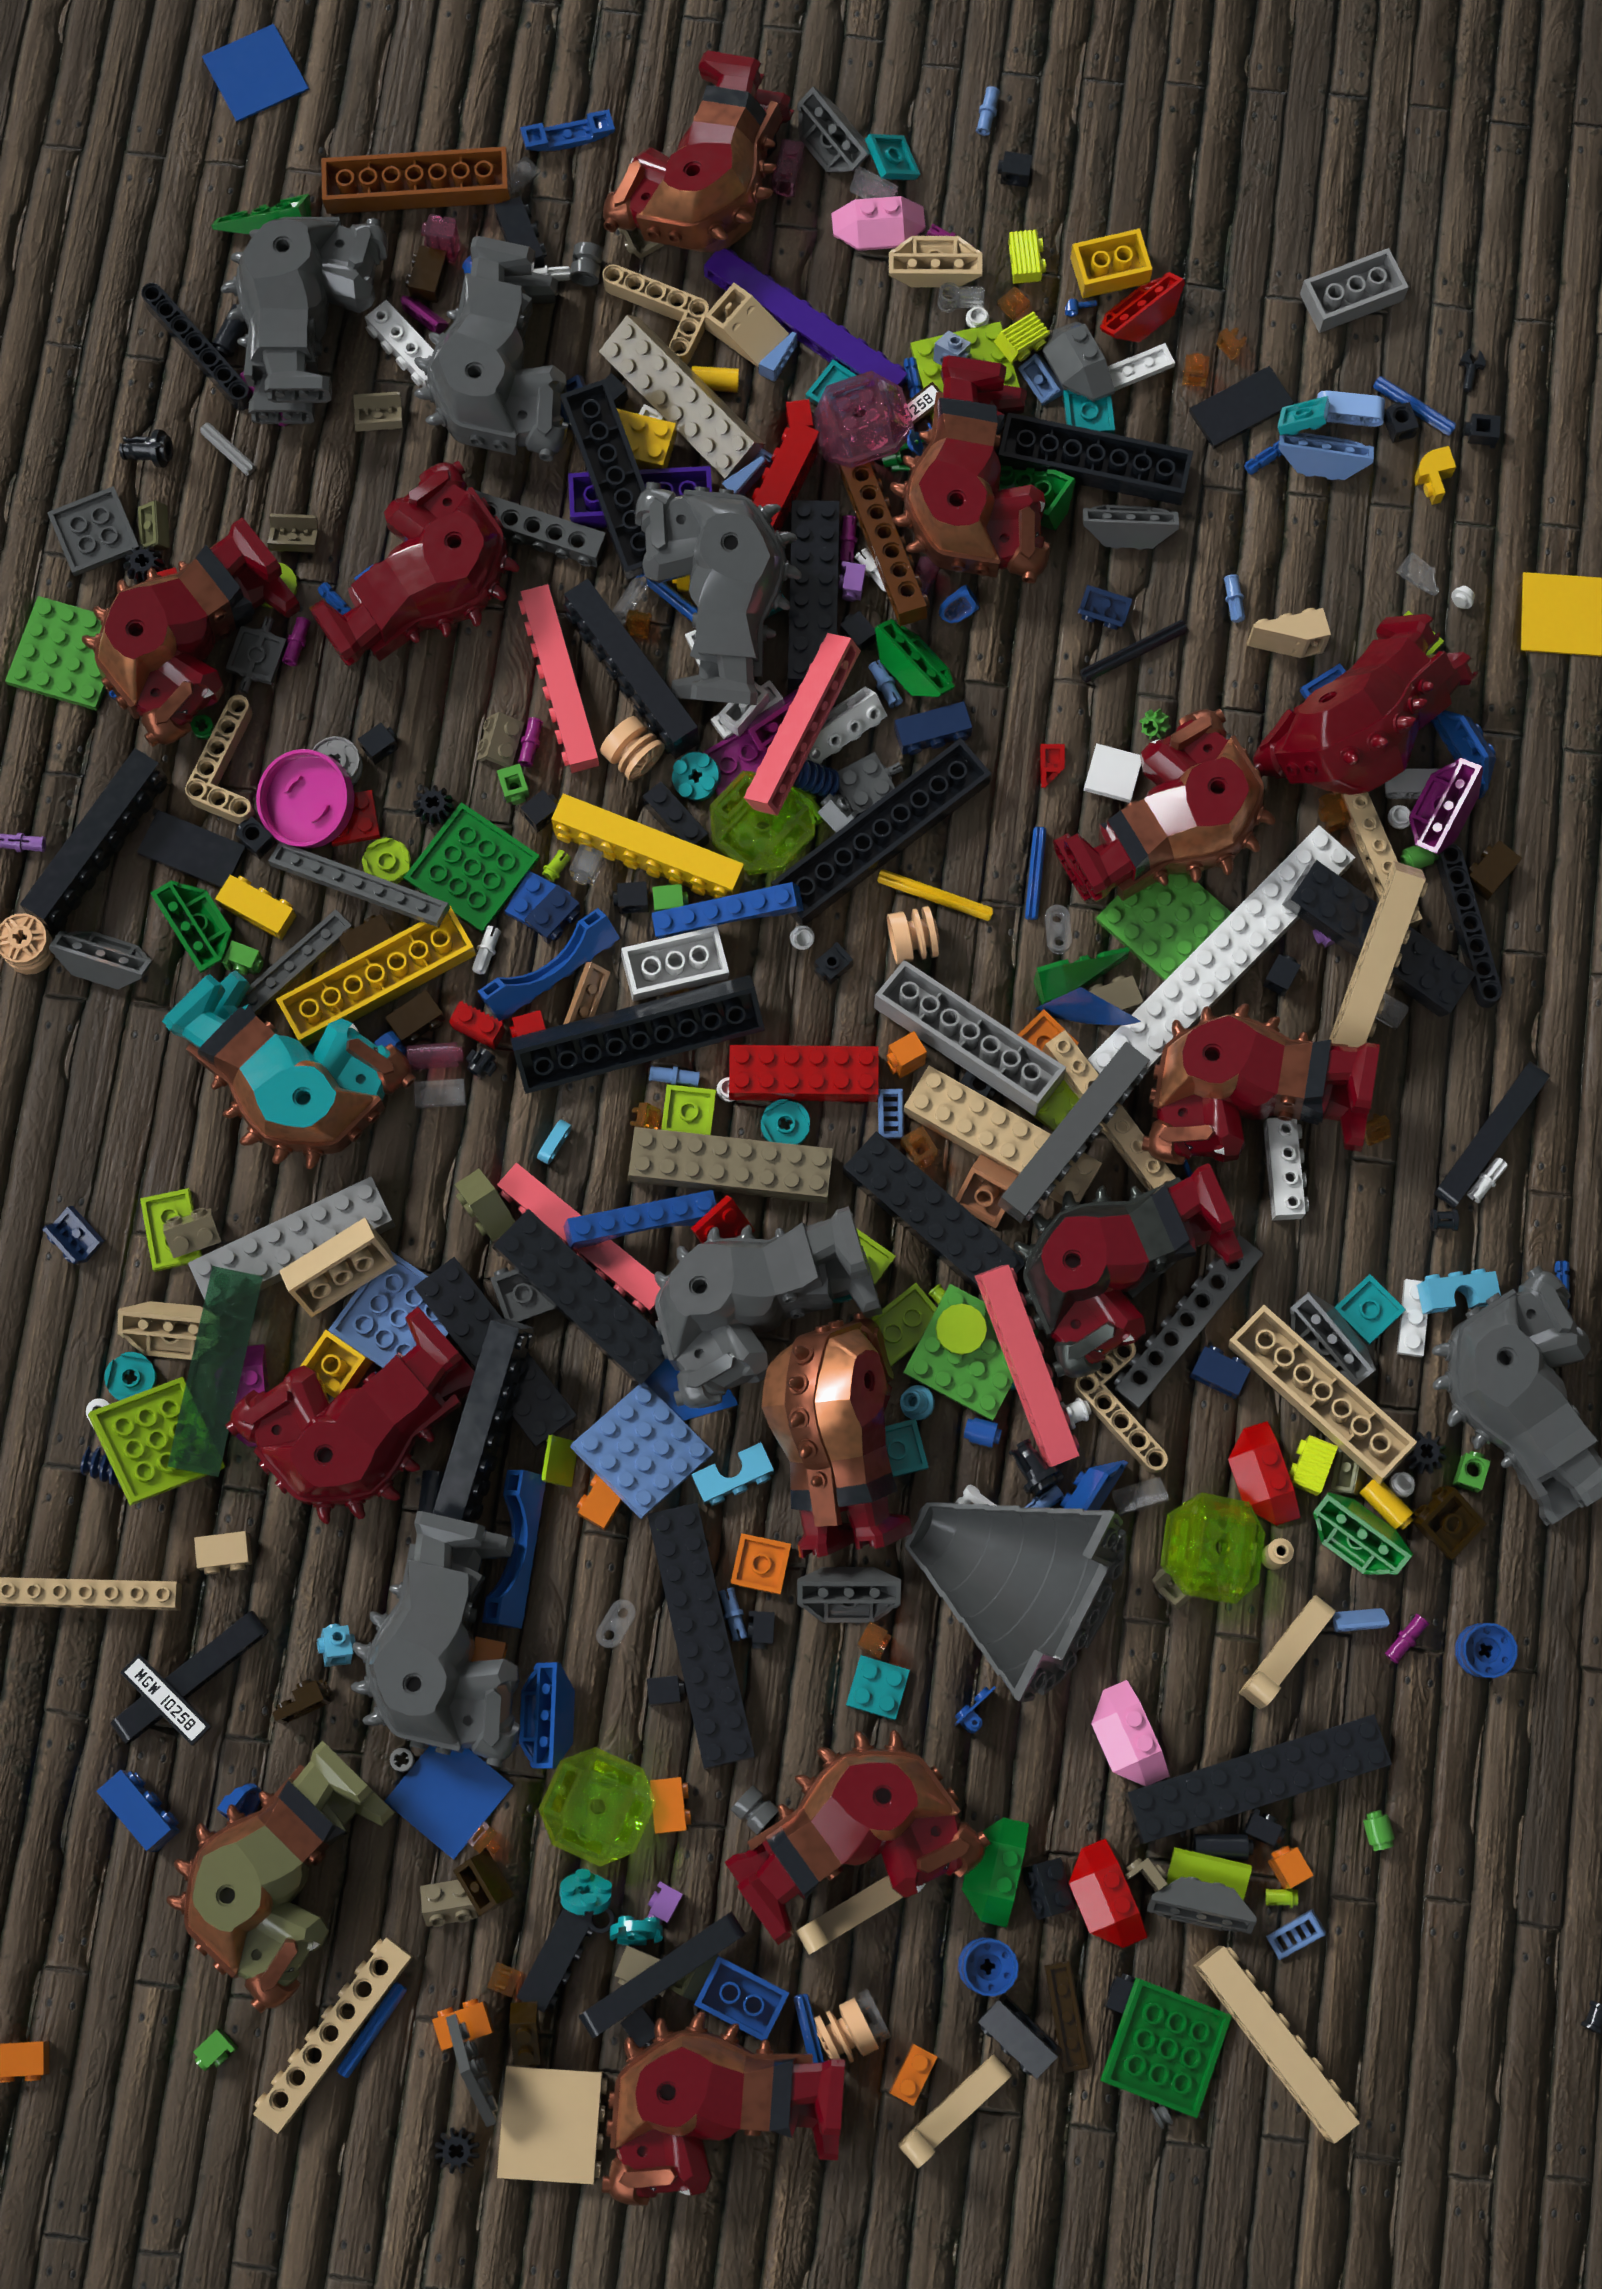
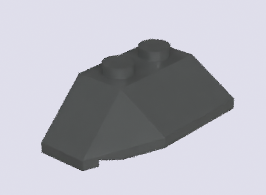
M812 87L797 103L799 111V139L826 172L855 171L869 155L865 139L834 103L815 87Z
M1073 322L1055 329L1043 348V354L1061 386L1073 393L1085 396L1093 402L1115 394L1106 359L1086 324Z
M1101 505L1083 508V525L1105 547L1115 549L1122 547L1139 550L1145 548L1153 549L1179 529L1178 512L1175 511L1169 512L1156 507Z
M59 931L49 945V950L71 975L117 990L142 979L152 962L138 945L94 931H74L70 933Z
M1308 1292L1290 1308L1291 1329L1354 1386H1357L1376 1370L1367 1345L1334 1306L1312 1292Z
M822 1567L797 1579V1605L806 1609L823 1623H874L888 1614L893 1608L901 1605V1579L875 1567Z
M1180 1877L1151 1896L1147 1907V1912L1156 1913L1167 1919L1229 1932L1242 1931V1933L1251 1934L1257 1917L1234 1888L1226 1887L1222 1883L1203 1882L1195 1877Z

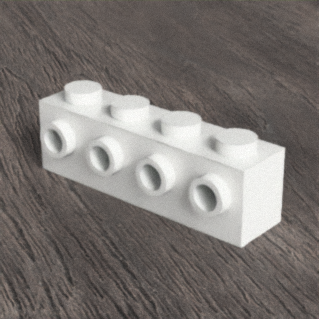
M385 300L365 316L366 330L373 339L377 337L382 342L381 346L388 355L392 353L396 357L395 360L403 371L407 369L411 373V378L418 387L421 385L426 387V383H428L427 376L424 371L417 367L414 360L416 357L428 358V356H432L434 350L397 310Z
M865 686L831 709L806 760L821 764L825 758L839 752L844 745L858 739L863 732L880 724L881 720L887 717V714L877 694Z
M1267 1118L1263 1128L1272 1220L1302 1219L1306 1212L1309 1211L1308 1197H1304L1303 1187H1306L1307 1179L1306 1173H1302L1301 1163H1304V1150L1299 1148V1139L1302 1138L1301 1124H1297V1119L1284 1121L1278 1118Z

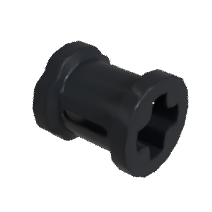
M1431 1209L1430 1229L1432 1232L1437 1231V1229L1458 1231L1459 1214L1457 1209H1452V1211ZM1440 1219H1448L1449 1221H1440Z
M1590 2000L1589 2005L1591 2007L1585 2021L1581 2022V2026L1602 2035V2004Z

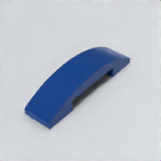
M608 109L588 113L587 119L549 127H544L543 123L520 127L526 150L556 151L597 141L615 132V127Z

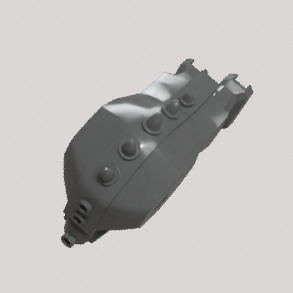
M282 217L263 224L260 229L251 230L249 235L252 238L243 252H235L230 256V259L239 265L236 276L222 285L221 292L234 293L235 296H238L239 304H236L237 308L229 312L227 319L245 321L249 329L248 334L245 337L239 338L237 342L239 345L246 347L243 375L247 386L255 387L254 394L249 401L248 413L251 414L252 422L257 424H311L315 422L314 403H327L332 400L330 377L319 375L318 356H322V342L320 340L329 324V303L357 313H361L372 306L375 300L373 284L376 266L380 265V261L387 260L388 240L385 231L380 227V220L370 218L366 221V224H352L350 228L341 226L339 217Z
M481 236L473 237L470 247L471 273H465L459 308L447 311V316L454 320L446 333H429L430 340L435 344L432 356H428V358L416 357L414 360L417 367L425 372L428 381L426 387L416 389L414 395L422 400H430L436 406L435 413L425 419L426 423L434 426L443 425L452 437L462 444L512 455L517 454L519 447H526L528 451L538 453L540 459L552 461L554 455L563 448L569 432V424L564 422V418L561 416L562 401L560 394L566 393V375L554 365L524 369V349L526 343L524 337L528 328L529 318L533 313L532 303L555 304L558 295V280L553 276L533 272L535 251L529 246Z
M647 482L646 489L639 495L635 509V524L642 526L641 531L645 533L646 553L642 563L645 577L657 583L690 576L689 592L698 608V612L693 613L692 627L696 628V640L690 656L700 660L699 674L672 680L671 691L676 698L757 705L758 692L754 684V677H763L764 641H767V638L776 636V631L768 628V625H764V622L772 609H791L789 601L782 597L783 593L780 590L783 581H787V578L800 579L802 576L799 569L789 564V561L786 560L784 551L786 549L785 545L795 542L797 537L794 533L775 531L772 527L771 522L773 520L771 518L781 510V506L778 504H768L763 507L761 505L757 506L749 498L734 494V490L719 489V493L709 492L710 488L695 487V490H684V495L677 496L674 491L661 489V483Z
M849 1206L836 1210L831 1219L809 1226L802 1222L787 1233L781 1228H777L775 1237L770 1240L756 1239L755 1236H752V1227L750 1225L744 1227L741 1235L737 1238L725 1239L720 1238L719 1229L713 1227L708 1233L707 1241L698 1244L690 1252L684 1246L677 1248L679 1264L671 1274L667 1276L658 1271L654 1275L657 1285L661 1288L655 1299V1309L658 1316V1321H655L659 1336H663L664 1344L661 1345L665 1359H669L674 1369L680 1371L677 1375L679 1390L674 1392L678 1407L686 1405L689 1408H706L722 1402V1396L726 1394L728 1389L746 1382L756 1383L762 1381L772 1359L755 1334L772 1331L788 1318L798 1319L805 1316L806 1313L833 1308V1299L846 1295H851L866 1318L883 1314L863 1246H861Z
M1540 1265L1526 1273L1529 1278L1518 1287V1293L1512 1289L1502 1296L1499 1292L1486 1300L1487 1306L1481 1310L1477 1306L1465 1314L1467 1319L1453 1329L1447 1343L1439 1344L1432 1349L1433 1355L1445 1357V1361H1448L1445 1375L1440 1376L1434 1381L1433 1388L1435 1390L1446 1389L1449 1392L1453 1405L1448 1416V1425L1453 1427L1462 1421L1475 1430L1476 1437L1473 1441L1475 1450H1479L1485 1443L1490 1444L1492 1442L1504 1451L1505 1458L1502 1460L1501 1466L1503 1468L1512 1466L1515 1469L1519 1483L1526 1487L1533 1500H1537L1539 1516L1544 1524L1548 1526L1561 1520L1578 1507L1582 1508L1585 1505L1587 1507L1602 1497V1459L1593 1448L1598 1440L1584 1425L1578 1410L1569 1404L1564 1382L1553 1370L1554 1368L1581 1362L1591 1350L1589 1338L1584 1330L1576 1325L1567 1310L1569 1305L1567 1301L1571 1297L1567 1288L1558 1277L1549 1271H1543Z
M417 1511L414 1522L417 1532L416 1544H410L403 1582L391 1585L389 1588L393 1594L397 1595L399 1602L389 1614L384 1613L381 1615L375 1611L370 1612V1620L377 1626L376 1630L378 1632L373 1641L369 1642L368 1645L355 1642L352 1646L356 1655L363 1659V1663L366 1664V1676H364L363 1681L352 1683L351 1688L358 1694L373 1697L375 1701L374 1712L363 1718L365 1725H387L394 1735L411 1741L410 1746L425 1749L426 1745L436 1747L435 1752L445 1755H451V1751L463 1753L464 1748H471L475 1755L487 1758L486 1764L502 1767L503 1761L513 1753L520 1733V1724L514 1722L515 1716L511 1714L513 1693H515L520 1682L519 1667L507 1659L472 1662L475 1642L470 1632V1624L476 1621L478 1608H475L481 1586L486 1579L483 1575L479 1574L482 1561L512 1558L517 1541L508 1536L487 1532V1528L479 1524Z

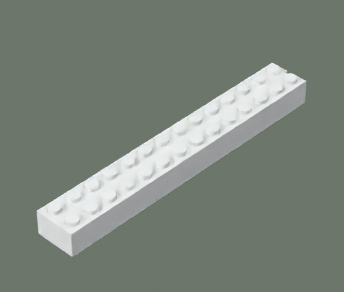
M1318 825L1137 1008L1132 1016L1141 1022L1121 1025L1087 1059L1096 1072L1100 1074L1125 1042H1128L1150 1060L1146 1066L1150 1071L1161 1060L1165 1045L1174 1037L1172 1034L1173 1021L1179 1020L1184 1028L1191 1029L1201 1019L1202 1009L1206 1006L1212 1008L1299 920L1300 917L1284 907L1282 903L1306 867L1315 860H1318L1341 877L1351 867L1355 857Z

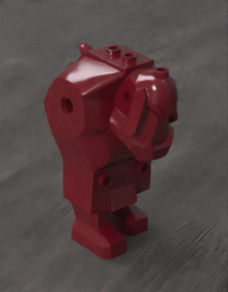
M458 460L453 464L447 462L438 463L425 470L419 476L421 481L416 488L411 490L405 497L393 500L386 508L384 515L387 527L403 543L397 545L384 561L372 565L370 570L363 573L348 588L355 608L342 615L324 600H320L309 607L313 617L345 665L351 666L359 661L363 653L368 649H371L374 657L380 662L409 640L419 643V634L423 630L437 628L447 638L452 631L451 626L466 619H470L472 624L477 627L482 621L481 613H483L491 599L494 597L500 601L506 599V592L500 586L502 573L505 574L506 571L517 572L519 571V565L509 558L508 545L501 530L504 528L497 516L493 517L489 512L491 508L485 498L482 497L480 499L473 487H467L462 476L466 472Z
M1427 614L1386 617L1376 630L1378 640H1373L1351 669L1332 682L1315 690L1306 698L1303 704L1295 707L1294 711L1289 708L1282 715L1275 727L1257 748L1253 757V766L1259 770L1261 777H1275L1276 779L1287 777L1290 783H1308L1326 791L1347 795L1369 792L1405 771L1411 758L1418 731L1452 704L1450 695L1458 686L1470 685L1477 678L1478 671L1472 673L1467 664L1471 657L1464 652L1446 653L1445 651L1426 655L1441 635L1440 632L1434 635L1429 625L1433 618Z
M418 1306L405 1317L416 1346L404 1356L398 1352L377 1374L376 1372L371 1373L363 1381L364 1385L362 1387L342 1391L330 1403L319 1373L303 1365L291 1370L284 1378V1381L269 1392L262 1391L258 1393L252 1390L245 1395L233 1408L230 1421L225 1425L234 1436L240 1433L249 1443H256L257 1447L253 1452L261 1460L258 1463L268 1475L272 1472L278 1479L275 1484L284 1494L289 1492L298 1501L313 1505V1508L317 1510L319 1519L324 1524L330 1522L331 1509H335V1505H345L346 1508L349 1507L351 1513L356 1518L364 1519L365 1511L363 1504L366 1503V1500L372 1499L375 1496H382L388 1500H398L401 1496L393 1487L395 1477L400 1471L416 1472L421 1469L420 1465L412 1460L413 1456L410 1454L416 1440L420 1438L433 1442L435 1438L432 1427L462 1405L460 1400L469 1393L475 1373L474 1370Z

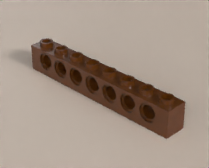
M866 452L839 459L840 476L899 626L926 619L927 608H930L929 600L926 594L922 595L920 577L918 574L914 575L911 555H906L905 539L903 536L898 535L899 526L895 525L892 521L893 517L890 514L891 505L888 497H883L882 492H884L881 479H876L875 477L876 467L874 461L868 459Z

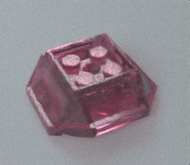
M873 371L827 385L812 416L815 430L819 431V443L825 461L835 462L850 468L897 453L906 442L909 430L913 429L915 431L902 387Z

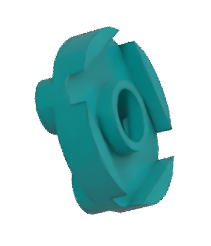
M691 752L674 763L672 781L676 791L684 798L692 801H703L715 793L714 790L721 781V771L717 762L709 755L701 752ZM695 771L702 773L697 783L691 779Z
M780 1099L766 1107L761 1119V1131L766 1141L800 1145L809 1135L810 1117L807 1110L801 1104L789 1101L788 1099ZM781 1119L792 1121L789 1130L779 1127Z
M125 1352L108 1364L104 1380L109 1392L117 1400H122L154 1388L157 1382V1373L155 1366L144 1355L136 1352ZM131 1371H134L137 1380L133 1381L132 1384H128L124 1377L125 1375H130Z
M578 1869L575 1874L569 1875L561 1882L559 1890L560 1903L566 1910L577 1915H585V1911H594L593 1915L602 1913L611 1903L612 1883L599 1875L592 1874L588 1869Z
M621 1916L618 1918V1923L610 1926V1940L613 1941L617 1938V1944L628 1946L647 1945V1940L653 1938L654 1943H658L663 1939V1926L660 1925V1919L656 1917L634 1920L632 1916Z

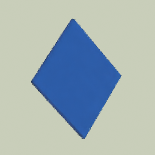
M274 24L202 56L236 122H240L309 90Z
M429 1746L384 1802L454 1860L512 1789L513 1785L469 1748H464L463 1753L451 1751V1755H445L435 1752L436 1747Z

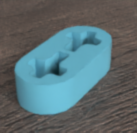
M560 1119L541 1147L537 1159L549 1165L568 1137L572 1125Z

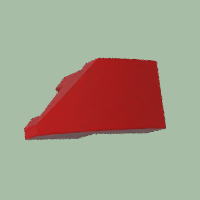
M1040 744L1041 788H1045L1065 768V744Z

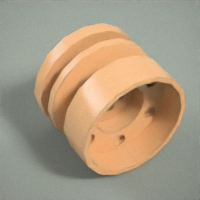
M631 716L616 726L606 737L600 749L601 754L611 764L619 763L618 770L624 773L629 781H635L645 775L656 764L665 749V744L661 740H657L655 734H647V727L636 716Z
M928 906L921 909L922 919H920L918 910L912 909V921L907 920L903 911L887 914L890 943L897 965L901 964L903 960L913 962L914 950H918L922 960L927 958L926 948H928L932 958L938 957V928Z
M26 913L14 914L0 924V955L16 972L25 975L37 974L45 970L52 963L55 955L49 950V945L53 938L43 923L35 916Z
M855 1998L839 2005L842 2018L838 2020L830 2010L827 2011L826 2014L831 2023L826 2026L820 2015L814 2018L817 2035L830 2059H841L839 2055L846 2053L850 2063L854 2062L852 2048L856 2047L863 2056L879 2049Z

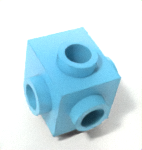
M331 1624L323 1628L321 1638H317L318 1653H323L325 1667L351 1664L353 1656L352 1646L355 1643V1636L350 1634L348 1625Z

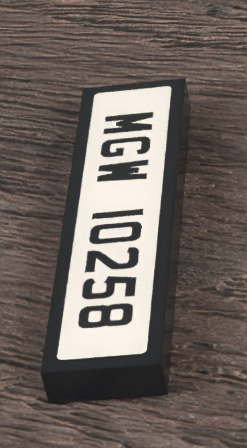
M138 1654L120 1672L192 1746L212 1728L141 1654Z

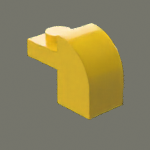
M1449 446L1428 452L1422 458L1415 474V485L1424 484V493L1426 497L1430 498L1432 505L1441 503L1445 494L1441 480L1452 477L1456 469Z

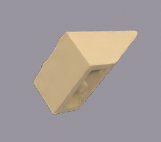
M736 283L729 287L705 315V329L757 367L762 359L789 335L751 294Z
M1308 608L1299 614L1292 615V613L1281 615L1278 619L1269 620L1266 618L1253 624L1247 645L1303 658L1324 653L1331 632L1324 609Z

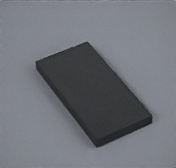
M1269 365L1194 405L1189 409V413L1214 449L1280 414L1282 407L1294 405V402Z
M158 810L137 853L140 856L221 889L230 875L234 876L247 848L238 842Z

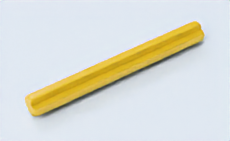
M884 869L878 875L877 881L883 885L985 921H990L994 911L992 907Z

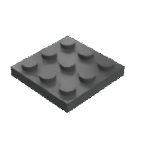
M114 486L47 512L74 577L125 557V554L130 555L132 554V548L140 550Z
M455 2013L446 2017L459 2072L486 2127L497 2123L494 2112L498 2110L493 2095H489L490 2092H493V2088L488 2076H484V2074L488 2073V2069L484 2059L477 2057L479 2051L475 2041L468 2039L471 2036L466 2023H460Z

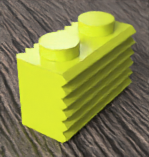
M1036 229L1033 231L1010 232L1008 245L1013 284L1041 282L1042 273H1046L1045 259L1040 257V252H1043V239L1038 238Z
M1032 312L1001 331L994 340V343L1011 364L1016 360L1022 362L1031 354L1032 350L1038 352L1046 345L1047 342L1045 340L1050 335V331L1047 330L1044 323H1041L1035 312Z
M1311 1435L1306 1440L1301 1439L1296 1454L1300 1455L1297 1464L1292 1463L1288 1472L1293 1487L1315 1496L1320 1495L1338 1446Z

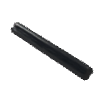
M1179 620L1081 669V678L1084 682H1089L1185 634L1188 629L1187 625L1183 620Z

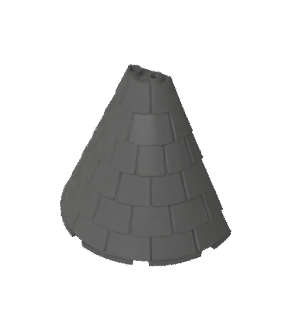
M927 1502L918 1513V1520L914 1528H912L913 1533L906 1537L905 1548L921 1570L924 1571L940 1597H943L958 1622L963 1624L996 1674L1001 1676L1014 1699L1020 1702H1028L1034 1700L1035 1693L1038 1692L1045 1695L1059 1684L1077 1664L1076 1653L1083 1647L1088 1648L1093 1641L1116 1593L1112 1589L1113 1580L1122 1575L1127 1537L1126 1531L1120 1528L1123 1520L1111 1510Z

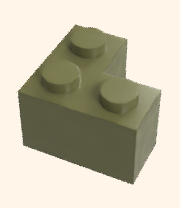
M480 1169L454 1184L459 1192L455 1196L469 1216L477 1218L478 1222L475 1223V1226L482 1236L487 1234L493 1242L515 1223L514 1218L498 1192Z

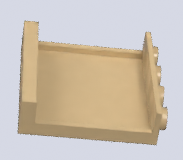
M506 2066L497 2178L594 2184L595 2178H600L601 2161H597V2150H602L603 2133H599V2123L605 2121L606 2108L601 2105L602 2094L606 2095L608 2078H603V2072Z

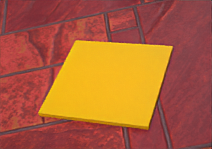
M1523 572L1521 651L1602 657V578Z

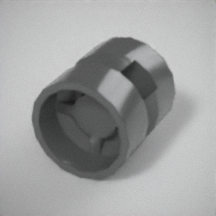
M579 242L574 245L573 262L571 263L569 276L572 282L581 286H594L599 283L601 271L599 265L602 263L603 249L599 245L591 242Z
M752 1785L730 1810L741 1820L747 1819V1826L758 1835L779 1811L770 1800L764 1802V1795Z

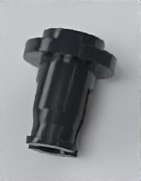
M155 429L151 437H123V441L126 444L119 443V452L123 460H152L155 467L164 468L173 456L171 437L161 429Z
M1026 1439L1016 1445L1018 1449L1009 1451V1454L1015 1458L1018 1468L1028 1482L1023 1487L1026 1494L1034 1493L1035 1496H1038L1055 1486L1064 1476L1057 1466L1049 1468L1039 1452L1030 1444L1031 1440Z

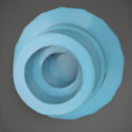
M923 1385L911 1386L901 1395L900 1405L902 1412L910 1419H926L934 1409L935 1400L933 1394Z

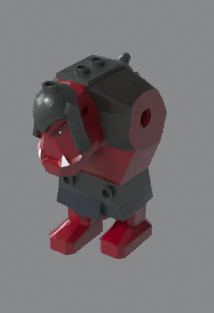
M1209 1163L1198 1167L1190 1177L1183 1181L1177 1177L1146 1193L1133 1186L1130 1189L1131 1197L1128 1202L1112 1201L1111 1197L1107 1196L1106 1188L1100 1186L1096 1192V1199H1093L1091 1203L1080 1204V1202L1075 1201L1071 1191H1066L1062 1199L1063 1208L1060 1209L1061 1212L1053 1219L1047 1220L1040 1213L1034 1214L1033 1222L1039 1231L1037 1234L1039 1235L1038 1240L1035 1244L1031 1243L1030 1246L1017 1241L1014 1247L1019 1256L1024 1259L1023 1262L1026 1263L1023 1280L1027 1292L1023 1294L1028 1306H1033L1037 1315L1033 1316L1036 1326L1038 1330L1043 1329L1047 1339L1053 1338L1056 1342L1053 1349L1057 1362H1054L1053 1366L1058 1377L1066 1375L1070 1378H1079L1095 1373L1102 1369L1101 1361L1105 1360L1106 1354L1121 1345L1136 1343L1146 1334L1145 1318L1123 1293L1137 1288L1143 1282L1147 1272L1153 1271L1156 1274L1167 1269V1264L1188 1257H1195L1196 1248L1206 1244L1212 1247L1227 1266L1243 1260L1242 1249L1233 1231L1236 1228L1234 1217Z

